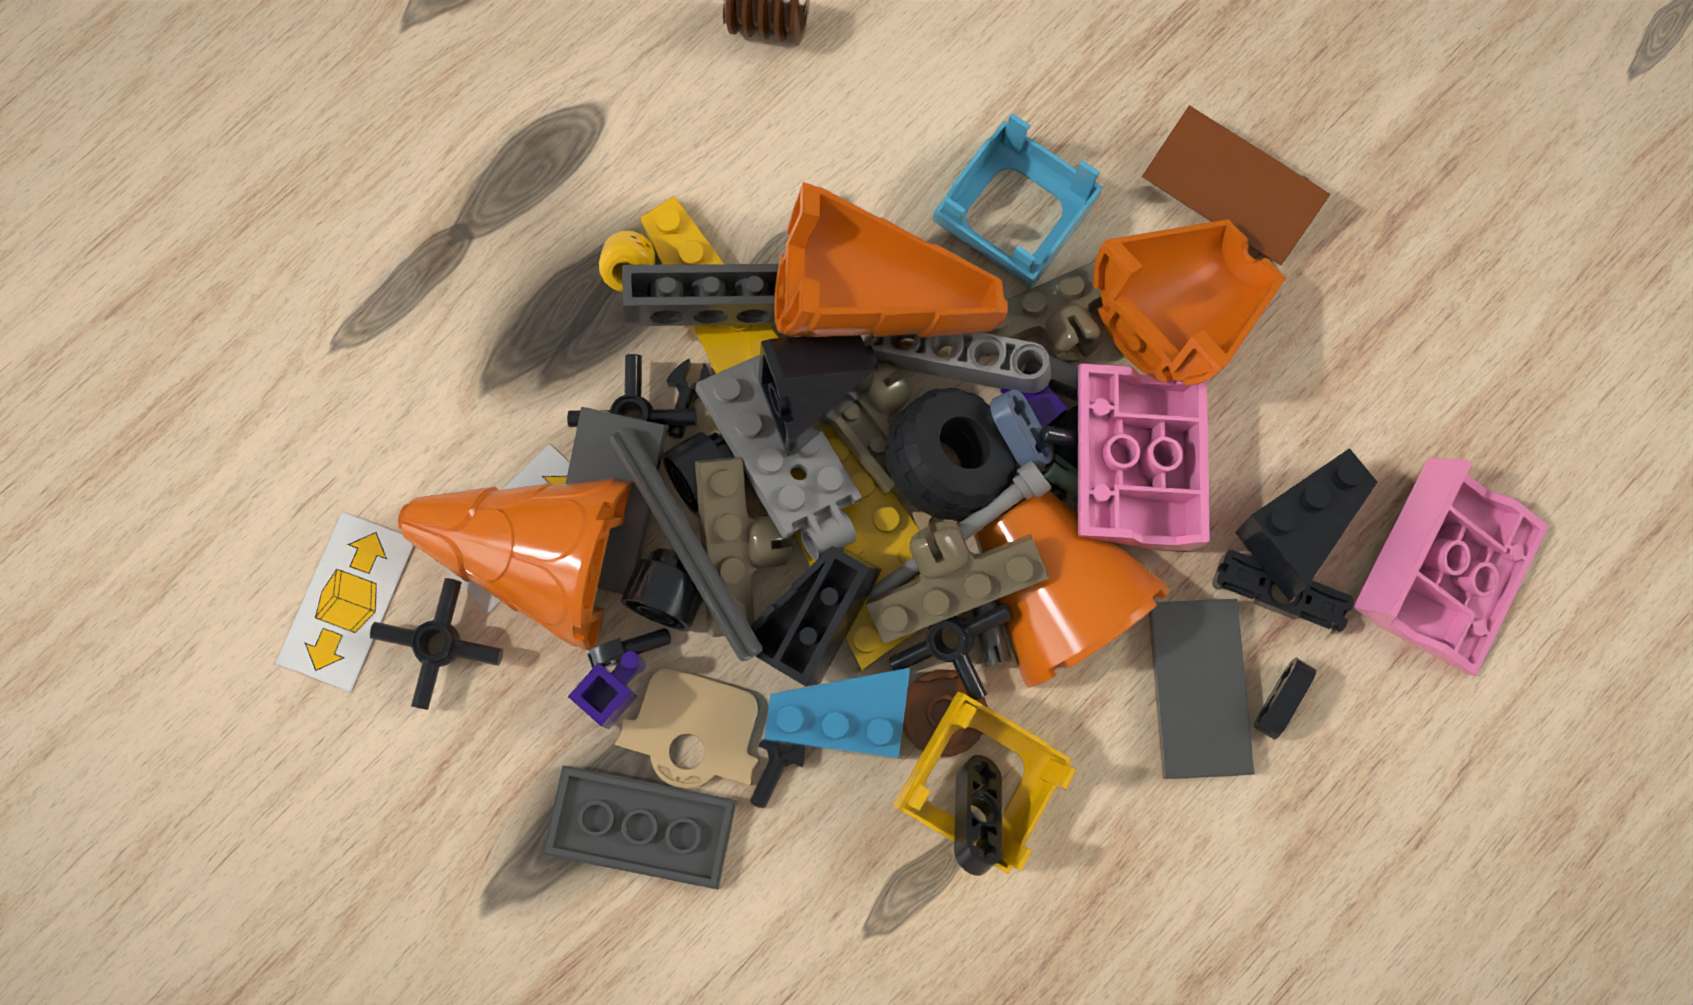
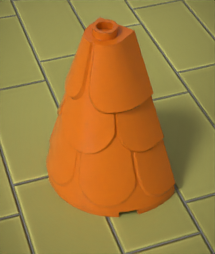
M805 182L802 183L786 233L790 234L786 242V252L780 255L777 272L774 316L779 333L804 337L855 335L888 337L916 334L920 338L991 332L997 325H1001L1004 322L1008 311V301L1004 299L1001 279L937 244L931 245L892 222L879 218L822 187Z
M611 478L559 485L545 483L498 490L494 486L416 497L409 504H405L402 507L398 517V527L402 529V535L407 541L462 580L475 582L515 612H522L569 645L589 651L598 645L605 608L594 606L610 528L624 525L633 482Z

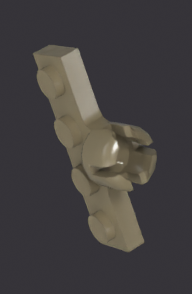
M1095 261L1006 299L1008 301V311L1004 322L1001 325H997L991 332L982 333L1019 340H1026L1032 336L1040 335L1047 340L1057 358L1062 361L1071 363L1079 360L1072 350V347L1075 345L1085 358L1098 348L1101 342V329L1090 314L1092 310L1103 306L1100 289L1094 288L1093 284Z
M879 361L878 369L874 371L871 388L831 422L829 426L884 495H886L896 487L886 465L885 441L890 431L887 418L909 401L911 392L905 377L900 378L887 388L886 385L890 382L889 377L898 372L899 369L889 362Z
M729 457L695 461L701 545L749 626L754 623L751 582L753 572L760 568L785 565L792 556L793 545L782 546L779 540L792 538V535L786 538L782 537L770 515L748 516L746 511L743 458ZM706 605L708 634L712 637L725 636Z
M952 521L935 523L938 531L934 533V536L939 546L938 548L928 527L917 532L911 537L909 550L919 569L920 576L914 581L871 597L866 601V607L883 643L885 644L1049 579V573L1032 534L984 553L974 554L969 551L958 525Z

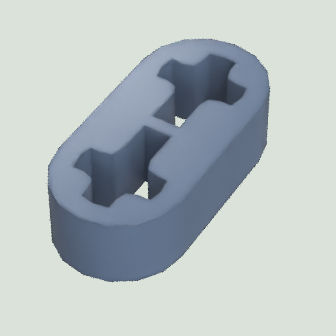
M1013 389L993 398L990 406L992 417L1018 464L1022 467L1031 460L1039 468L1050 463L1053 456L1051 444L1040 441L1039 432L1042 426L1024 395L1018 390Z

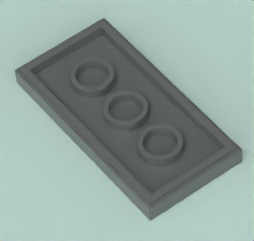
M581 407L566 484L611 478L633 482L624 525L610 528L597 587L598 589L623 594L638 560L641 558L650 508L611 444L610 438L623 428L633 429L659 472L668 425Z
M1216 599L1156 602L1157 606L1149 612L1163 779L1254 775L1238 600Z
M563 765L543 855L718 890L737 800Z

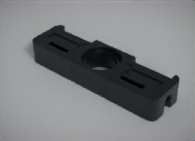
M1230 550L1221 556L1212 581L1215 589L1223 585L1222 588L1249 599L1255 597L1253 602L1255 605L1291 619L1299 617L1327 629L1332 627L1331 634L1339 633L1346 628L1348 619L1345 618V615L1352 610L1354 599L1351 595L1311 581L1308 587L1294 597L1290 603L1282 604L1277 602L1272 596L1271 590L1274 581L1255 558L1234 550Z

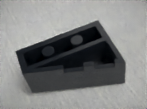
M1349 448L1253 513L1235 533L1290 602L1308 587L1378 482Z
M831 546L791 584L792 587L774 604H770L750 626L762 646V651L755 657L805 687L821 684L882 569L846 548Z

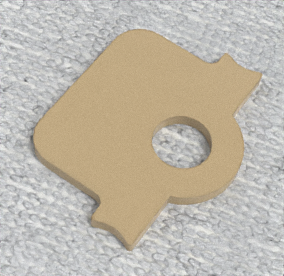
M661 669L649 681L638 717L635 720L622 719V732L615 745L650 755L656 774L664 782L676 788H697L709 782L715 775L746 785H752V771L759 759L748 754V746L759 713L758 702L748 691L675 669ZM691 734L696 736L704 747L702 761L692 769L677 767L670 757L671 745L681 735Z

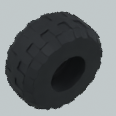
M958 388L933 389L913 400L895 418L885 441L886 465L900 494L919 511L940 520H964L975 511L989 505L997 495L1009 487L1016 473V459L994 422L990 405L983 398ZM941 442L947 444L955 451L960 459L961 467L954 464L946 456L941 447Z

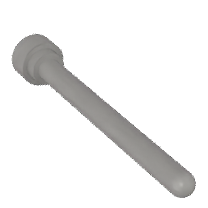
M1031 460L1017 470L1019 475L1012 479L1014 484L997 495L989 505L975 511L957 524L965 541L1023 498L1029 500L1035 496L1038 499L1052 489ZM912 557L876 583L869 593V598L904 585L919 575L920 572L914 558Z

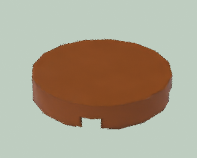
M936 669L922 674L907 689L903 729L907 738L921 751H924L956 693L961 692L968 696L956 670ZM985 697L976 700L982 705L988 707ZM971 727L957 730L951 736L940 757H952L968 751L980 740L983 733Z

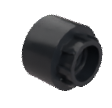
M699 432L662 453V462L671 483L688 509L697 517H699L695 461L735 457L721 433L715 432L707 436L705 433Z
M658 548L650 553L648 559L638 560L620 601L628 609L648 620L675 630L690 631L703 598L676 552Z

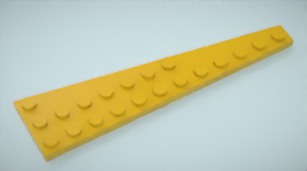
M674 195L640 217L641 223L662 265L724 264ZM770 325L692 326L716 374L760 355L761 341L779 338ZM828 425L822 432L862 496L860 502L840 509L849 517L856 532V541L843 548L850 550L882 569L875 582L876 584L913 557L909 550L911 537L919 532L920 529L892 491L884 495ZM794 468L790 471L791 476L796 480H804L806 478V473L801 468ZM799 529L794 534L807 562L811 566L816 560L805 549L801 539V529ZM920 574L913 578L911 581L916 580L920 576ZM865 601L845 640L862 672L918 631L884 644L866 607Z

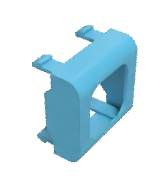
M1012 113L1009 116L1008 123L1005 121L1001 123L995 133L985 141L955 180L946 197L934 211L933 221L1032 289L1091 211L1103 187L1095 182L1100 174L1097 169L1083 160L1079 163L1078 168L1075 169L1026 136L1030 124ZM1012 169L1020 172L1054 195L1062 205L1063 212L1061 218L1033 255L1018 245L1011 257L974 232L967 223L966 215L968 210L992 178L1002 170Z

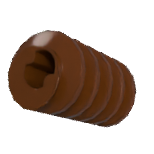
M724 0L723 24L725 25L726 23L728 32L731 35H736L742 26L744 35L749 38L755 34L758 28L762 40H768L774 30L776 41L779 43H783L790 32L792 44L799 46L807 28L810 0H806L804 5L800 4L799 0H789L788 2H784V0Z

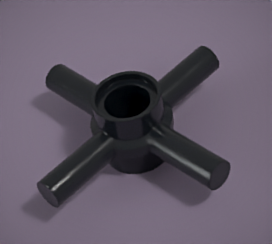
M639 354L625 355L624 395L613 402L610 410L601 411L625 416L631 410H641V420L668 426H697V409H654L648 400L641 397L642 356ZM581 410L568 411V427H577Z
M444 579L434 620L421 624L415 630L380 622H373L371 626V639L412 647L415 657L422 663L411 707L429 710L439 668L452 663L457 657L499 666L502 661V648L461 640L459 632L451 624L462 584L459 580ZM437 633H443L445 636L444 648L438 654L431 655L428 650L430 638Z
M1003 603L970 620L956 615L930 625L926 640L889 657L890 665L894 671L906 669L933 656L945 662H952L968 696L978 700L986 696L987 693L968 654L974 646L975 636L1013 619L1012 611L1007 603ZM945 627L952 628L958 633L960 643L957 649H951L944 644L942 631Z

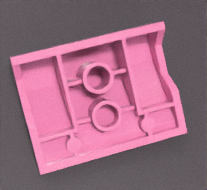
M1084 363L1078 365V537L1146 549L1193 551L1210 542L1207 381L1185 386L1184 382L1171 380L1168 383H1164L1154 379L1151 375H1140L1132 367Z
M1428 458L1353 608L1388 632L1469 675L1477 676L1549 525L1516 499L1489 491L1467 474L1472 465L1467 460Z

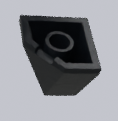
M861 335L831 337L798 336L761 341L758 381L787 457L799 452L871 388L874 371L878 369V362L872 346H865Z

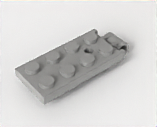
M760 355L697 382L695 389L733 455L743 458V471L781 536L786 538L801 529L800 534L804 547L814 560L821 557L831 546L843 548L855 542L856 532L849 517L840 509L860 502L862 499L860 492L822 431L799 452L787 457L758 381ZM794 468H801L805 471L806 478L804 480H796L791 476L790 471Z

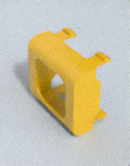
M957 692L892 806L954 842L955 818L930 803L927 797L931 790L926 788L925 784L951 736L961 728H974L1013 751L1022 760L1024 766L1023 777L1002 813V856L1000 861L994 865L1007 874L1010 873L1012 867L1022 871L1032 853V850L1024 845L1056 787L1058 786L1066 790L1077 769L1069 766L1071 758L1059 752L1042 739L966 694Z

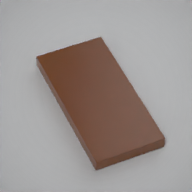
M1190 105L1142 175L1143 179L1210 222L1229 219L1249 239L1248 246L1279 266H1282L1331 195Z

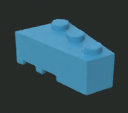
M910 668L770 694L764 741L889 759L899 758Z

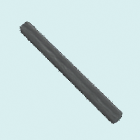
M628 427L619 430L611 436V444L738 659L742 662L752 659L762 651L761 644L634 430Z

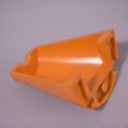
M1229 219L1108 239L1103 242L1096 257L1093 284L1094 288L1100 289L1103 306L1098 308L1101 320L1121 353L1139 370L1153 376L1156 380L1164 383L1175 380L1184 382L1185 386L1209 380L1228 365L1286 277L1267 258L1256 260L1248 253L1249 239Z
M1048 491L1038 499L1035 496L1029 500L1023 498L1018 502L1019 504L1006 513L1004 512L974 534L980 553L1032 534L1049 573V579L996 599L998 606L1007 603L1012 611L1013 619L1005 622L1004 626L1022 679L1028 688L1053 678L1056 675L1055 669L1067 668L1068 666L1071 668L1111 642L1157 606L1154 601L1157 596L1163 599L1170 592L1169 587L1162 579L1116 543L1078 537V513L1051 491Z

